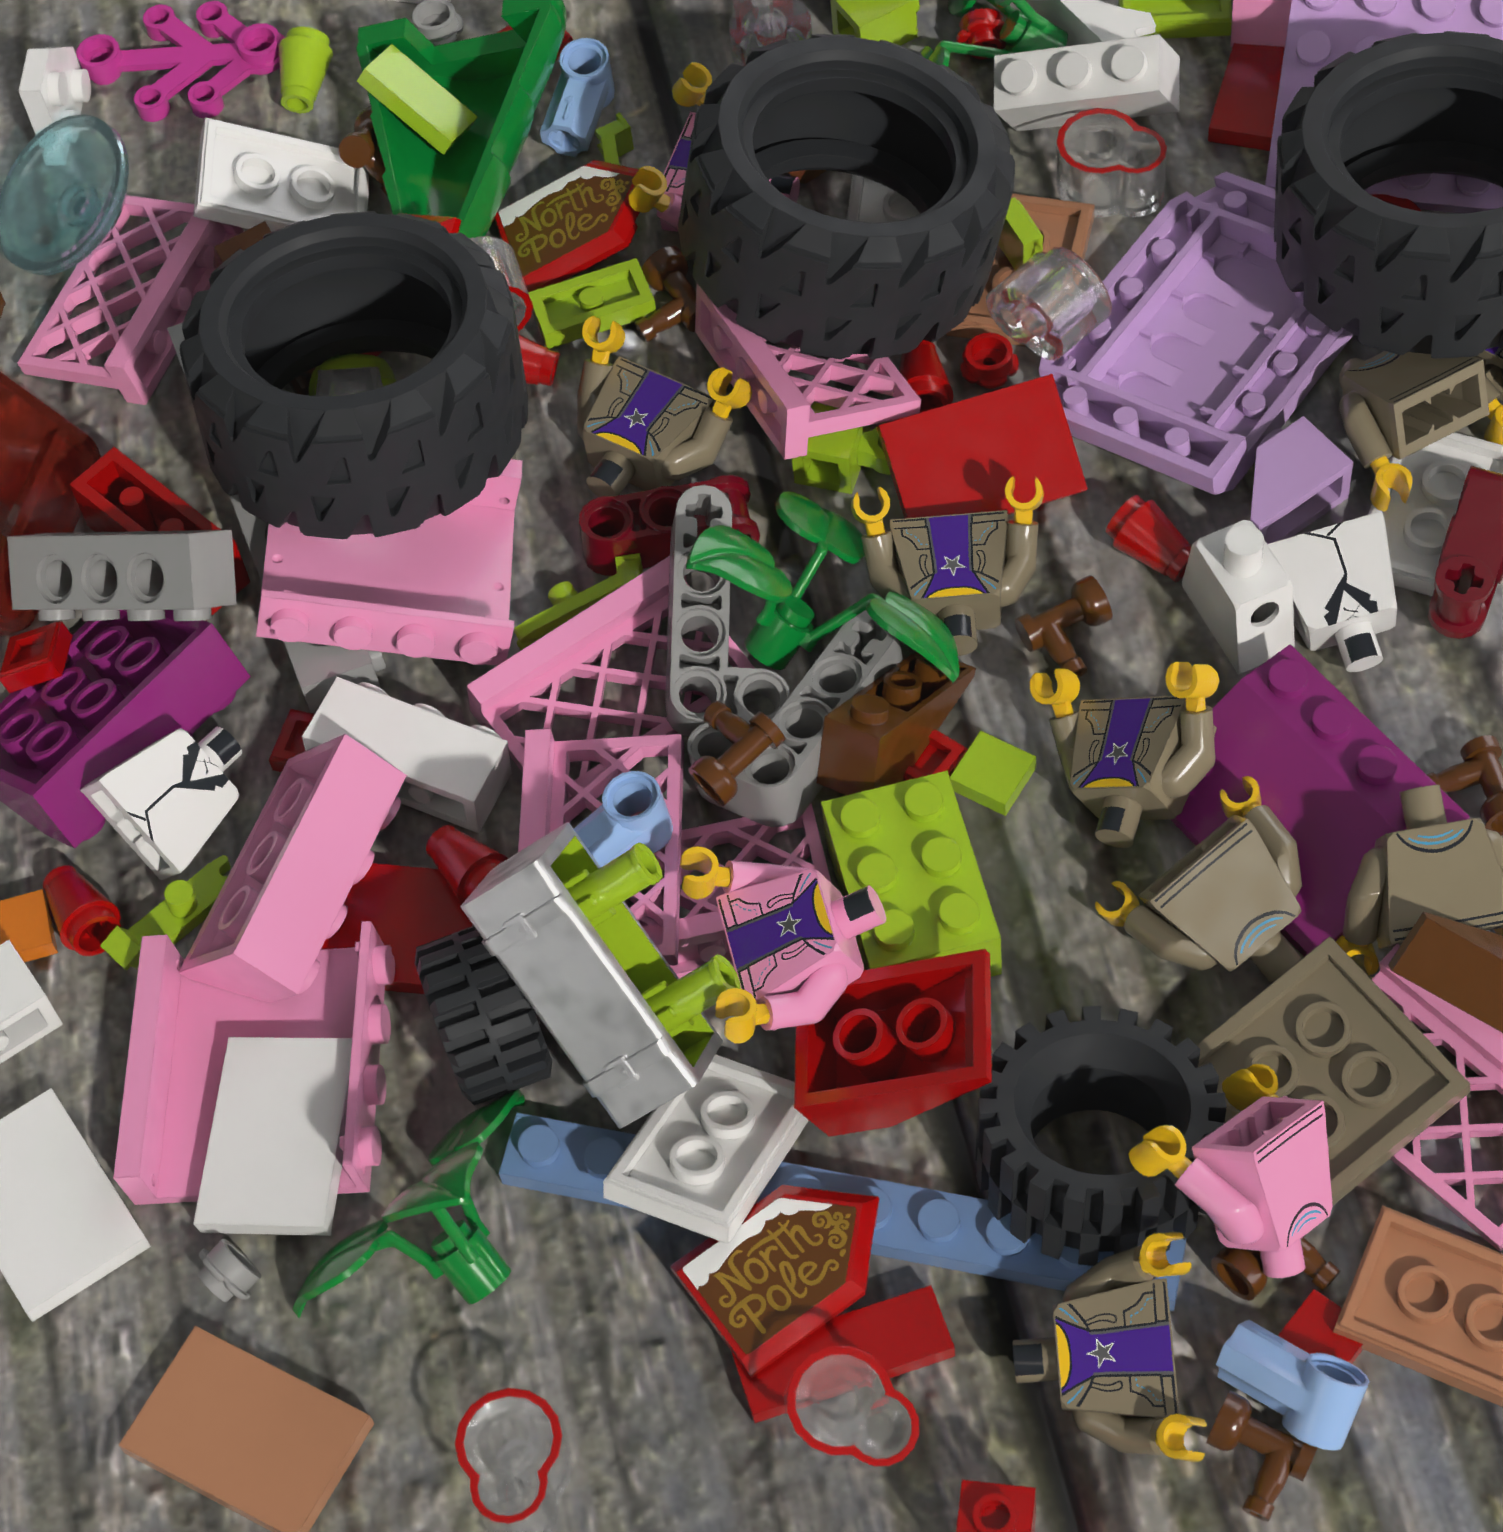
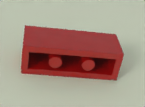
M115 447L111 448L69 484L87 526L94 532L221 530ZM233 539L237 594L251 581L237 544ZM223 606L211 608L212 616Z

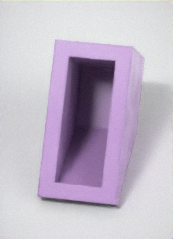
M1304 416L1285 429L1277 428L1267 434L1256 450L1250 521L1262 532L1265 542L1269 544L1293 537L1348 499L1353 461Z

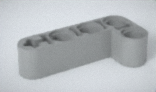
M708 485L693 486L682 494L677 503L671 528L665 712L671 727L678 733L688 737L699 725L706 722L704 721L705 712H691L681 703L680 696L687 691L702 692L709 698L711 704L716 701L722 702L731 709L733 714L743 718L748 723L755 715L747 710L743 698L752 694L767 697L772 702L775 712L768 715L772 720L790 696L787 683L774 671L758 668L728 667L730 582L712 573L686 569L688 555L697 539V520L693 518L694 515H704L706 525L709 527L723 525L732 528L730 501L719 489ZM695 571L706 573L714 581L715 587L708 591L694 590L687 585L684 576ZM689 631L703 632L710 637L714 647L703 652L691 650L683 642L682 635Z
M867 611L862 612L845 623L772 718V721L784 734L786 740L776 749L769 746L735 778L738 784L737 793L725 806L716 803L695 781L701 797L712 804L765 826L781 827L795 822L805 812L823 787L816 782L824 717L903 661L900 640L880 627ZM707 723L701 724L691 732L687 741L691 765L703 756H712L718 759L733 744L719 730H715Z

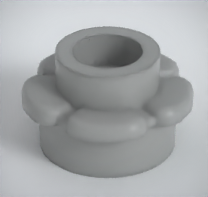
M425 0L418 4L412 13L411 23L434 46L455 42L456 34L461 33L464 23L461 15L455 12L454 6L447 0Z
M221 1239L210 1252L206 1249L200 1251L199 1257L203 1261L204 1267L198 1273V1277L214 1295L224 1302H228L234 1295L242 1300L251 1297V1293L248 1290L261 1278V1274L239 1249L229 1241Z

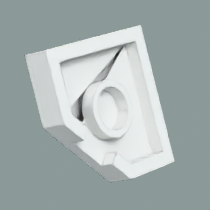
M73 46L28 49L19 86V94L48 167H70L74 144H79L82 140L83 127L80 115L83 102H89L91 96L89 73L86 69H81Z

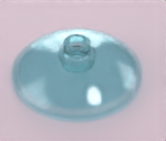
M91 115L68 116L50 124L39 132L16 158L0 193V247L6 258L15 266L34 275L47 276L63 272L93 254L111 233L124 207L129 186L127 150L121 136L112 126Z

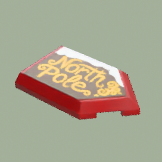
M592 160L497 211L495 220L516 281L522 291L527 294L528 292L562 282L629 246L638 228L635 221L640 213L630 206L629 194L635 187L632 179L639 169Z
M781 1185L752 1207L729 1244L709 1237L670 1265V1269L751 1378H753L866 1295L870 1254L880 1198L878 1196Z

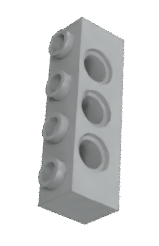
M232 530L70 532L7 537L12 610H38L39 621L75 619V610H82L83 621L120 619V610H127L128 621L165 619V610H173L174 621H199L212 619L211 608L237 605Z

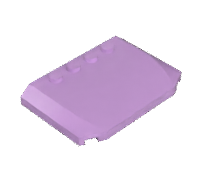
M1226 171L1214 177L1216 187L1196 197L1186 191L1171 199L1102 281L1112 303L1111 315L1107 319H1095L1079 309L1043 352L1039 366L1040 377L1053 374L1073 437L1213 495L1231 491L1236 487L1254 464L1257 447L1263 438L1271 431L1282 428L1354 335L1343 328L1338 332L1333 331L1309 313L1303 306L1304 291L1291 292L1276 262L1277 242H1274L1276 189ZM1101 285L1097 287L1082 305L1084 309L1100 314L1106 310L1107 300Z

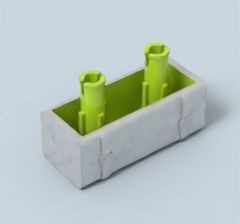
M567 822L493 868L460 907L482 936V944L489 954L497 957L584 1079L583 1085L593 1098L597 1097L620 1129L699 1083L723 1042L703 1012L716 1005V1000L721 992L732 988L741 989V985L731 963L719 954L679 979L625 903V900L650 885H655L662 879V869L653 852L646 845L637 843L624 854L600 867L570 823Z

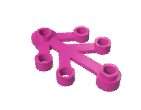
M209 1L202 4L196 11V19L201 33L209 38L223 36L231 42L212 44L176 18L174 10L170 6L160 4L150 7L143 15L147 34L154 41L162 42L169 40L177 47L120 50L118 42L112 36L98 34L83 40L76 50V56L81 69H86L90 80L98 85H108L115 82L122 72L172 69L154 84L140 88L134 95V103L138 114L146 122H157L164 119L170 112L169 99L212 66L227 65L209 81L198 82L188 91L187 96L193 114L205 119V117L212 118L217 116L224 108L222 96L251 74L265 75L280 68L279 43L285 37L274 26L259 23L247 27L228 13L225 4L219 1Z

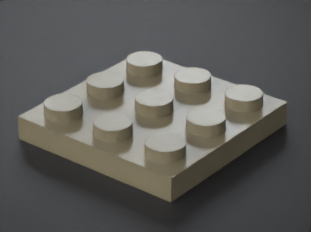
M1331 937L1317 946L1197 1045L1201 1049L1198 1067L1212 1063L1219 1076L1217 1093L1223 1092L1222 1082L1224 1079L1239 1069H1247L1253 1064H1264L1270 1066L1275 1071L1279 1085L1275 1093L1279 1098L1287 1096L1292 1099L1324 1101L1329 1146L1332 1205L1336 1204L1470 1093V1083ZM1227 1099L1225 1123L1241 1112L1232 1106Z

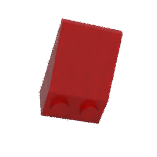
M986 949L863 970L861 977L847 985L846 990L821 1021L815 1024L796 1026L794 1108L827 1136L831 1137L892 1127L991 1083L990 953Z

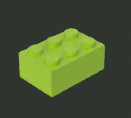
M948 771L821 802L826 844L842 896L844 897L870 885L877 893L886 914L885 923L855 936L864 970L986 949L990 953L991 977L1002 974L1001 936Z

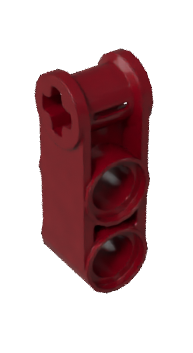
M1471 466L1468 471L1457 511L1452 516L1445 536L1439 564L1435 573V589L1428 610L1431 626L1438 633L1456 639L1471 637L1481 630L1497 585L1501 584L1503 580V474Z
M723 475L707 481L677 486H661L647 491L618 496H601L592 499L583 506L579 514L583 558L587 567L595 573L613 576L617 574L615 557L640 553L642 567L646 569L653 567L670 556L671 528L678 500L686 490L699 485L716 487L721 492L726 493L732 508V528L759 542L760 532L758 525L750 518L747 507L751 496L747 481L738 476ZM694 515L693 517L697 520V538L703 531L709 528L706 525L704 515Z

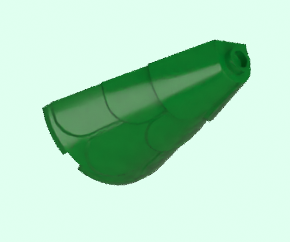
M503 0L501 17L514 30L434 46L407 18L358 28L356 50L362 72L375 58L393 44L478 116L470 130L443 155L367 91L372 108L370 117L386 169L382 178L393 215L402 213L456 217L461 220L458 233L464 234L481 247L511 184L509 174L529 134L534 112L552 73L558 50L565 35L567 18L563 0Z

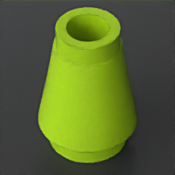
M305 26L294 27L288 30L286 37L279 43L281 105L291 112L308 113L312 111L314 101L317 98L333 58V51L329 46V38L320 30Z

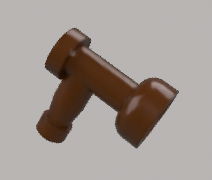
M369 106L357 116L354 122V132L349 133L340 142L339 155L342 161L350 167H365L370 175L382 185L380 188L388 197L382 178L386 169L370 117L372 108Z
M667 246L661 248L645 261L642 271L648 285L652 289L667 291L673 300L657 309L648 318L643 317L635 322L638 332L646 343L656 338L657 333L670 329L680 322H683L689 331L695 332L696 291L686 278L688 261L684 258L678 247Z
M1089 575L1073 584L1070 599L1034 617L1026 613L1015 619V626L1020 639L1030 652L1044 646L1060 669H1068L1080 678L1086 673L1087 667L1081 658H1077L1073 645L1064 629L1080 621L1092 627L1100 626L1112 620L1113 615L1104 590L1098 581Z
M716 701L705 710L704 721L715 730H719L733 745L718 759L712 756L700 757L688 770L693 779L709 797L719 805L725 806L737 793L738 784L735 778L769 746L776 749L786 739L778 726L764 713L759 711L748 723L743 718L733 714L731 709L725 704Z
M1490 735L1480 736L1468 741L1461 748L1460 754L1464 762L1453 765L1437 774L1431 772L1426 775L1437 785H1440V788L1445 793L1463 790L1480 784L1486 797L1480 809V819L1486 829L1496 831L1503 836V769L1499 762L1502 749L1496 737Z
M1303 1236L1301 1238L1305 1269L1302 1272L1313 1278L1311 1282L1321 1291H1324L1339 1275L1341 1270L1331 1261L1327 1263L1317 1249ZM1224 1247L1211 1260V1266L1217 1278L1228 1290L1241 1299L1252 1301L1266 1286L1267 1276L1263 1273L1260 1251Z
M1229 1390L1206 1444L1221 1451H1230L1240 1443L1265 1455L1256 1476L1252 1495L1248 1494L1242 1510L1257 1519L1269 1522L1275 1509L1273 1503L1283 1490L1289 1475L1303 1482L1318 1448L1251 1417L1252 1408L1250 1402L1245 1397Z

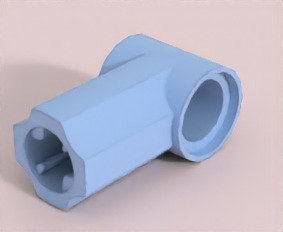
M592 38L573 40L564 46L560 53L561 74L540 130L542 143L550 146L560 155L576 157L578 153L588 151L602 109L608 106L614 98L615 87L609 53L605 45Z
M640 771L621 773L613 778L604 789L602 795L603 804L574 828V831L600 867L624 854L637 843L646 845L654 854L668 843L673 832L672 819L659 784L654 777ZM644 811L643 813H641V814H639V815L631 816V815L635 814L636 812Z
M1251 1320L1238 1324L1234 1333L1224 1343L1216 1362L1219 1370L1218 1378L1283 1415L1282 1424L1290 1434L1311 1446L1334 1451L1343 1447L1370 1383L1368 1376L1353 1364L1329 1354H1309Z

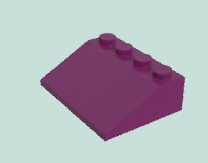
M120 610V619L87 621L73 634L61 677L12 692L0 703V801L45 835L76 848L81 842L95 836L105 824V817L80 791L86 784L179 728L187 731L193 737V733L213 713L223 710L233 701L236 691L251 676L210 622L204 620L174 621L173 610H165V619L128 621L127 610Z
M1290 644L1244 676L1213 707V724L1217 727L1214 737L1215 764L1190 792L1181 814L1170 820L1197 846L1229 819L1222 809L1220 791L1223 789L1231 801L1243 803L1251 796L1244 789L1242 777L1250 776L1257 781L1260 789L1261 805L1269 806L1297 843L1302 887L1295 898L1302 911L1280 932L1305 957L1327 938L1331 937L1336 942L1343 935L1347 896L1364 854L1375 848L1376 839L1388 833L1407 830L1399 792L1437 784ZM1440 788L1447 823L1470 819V816Z

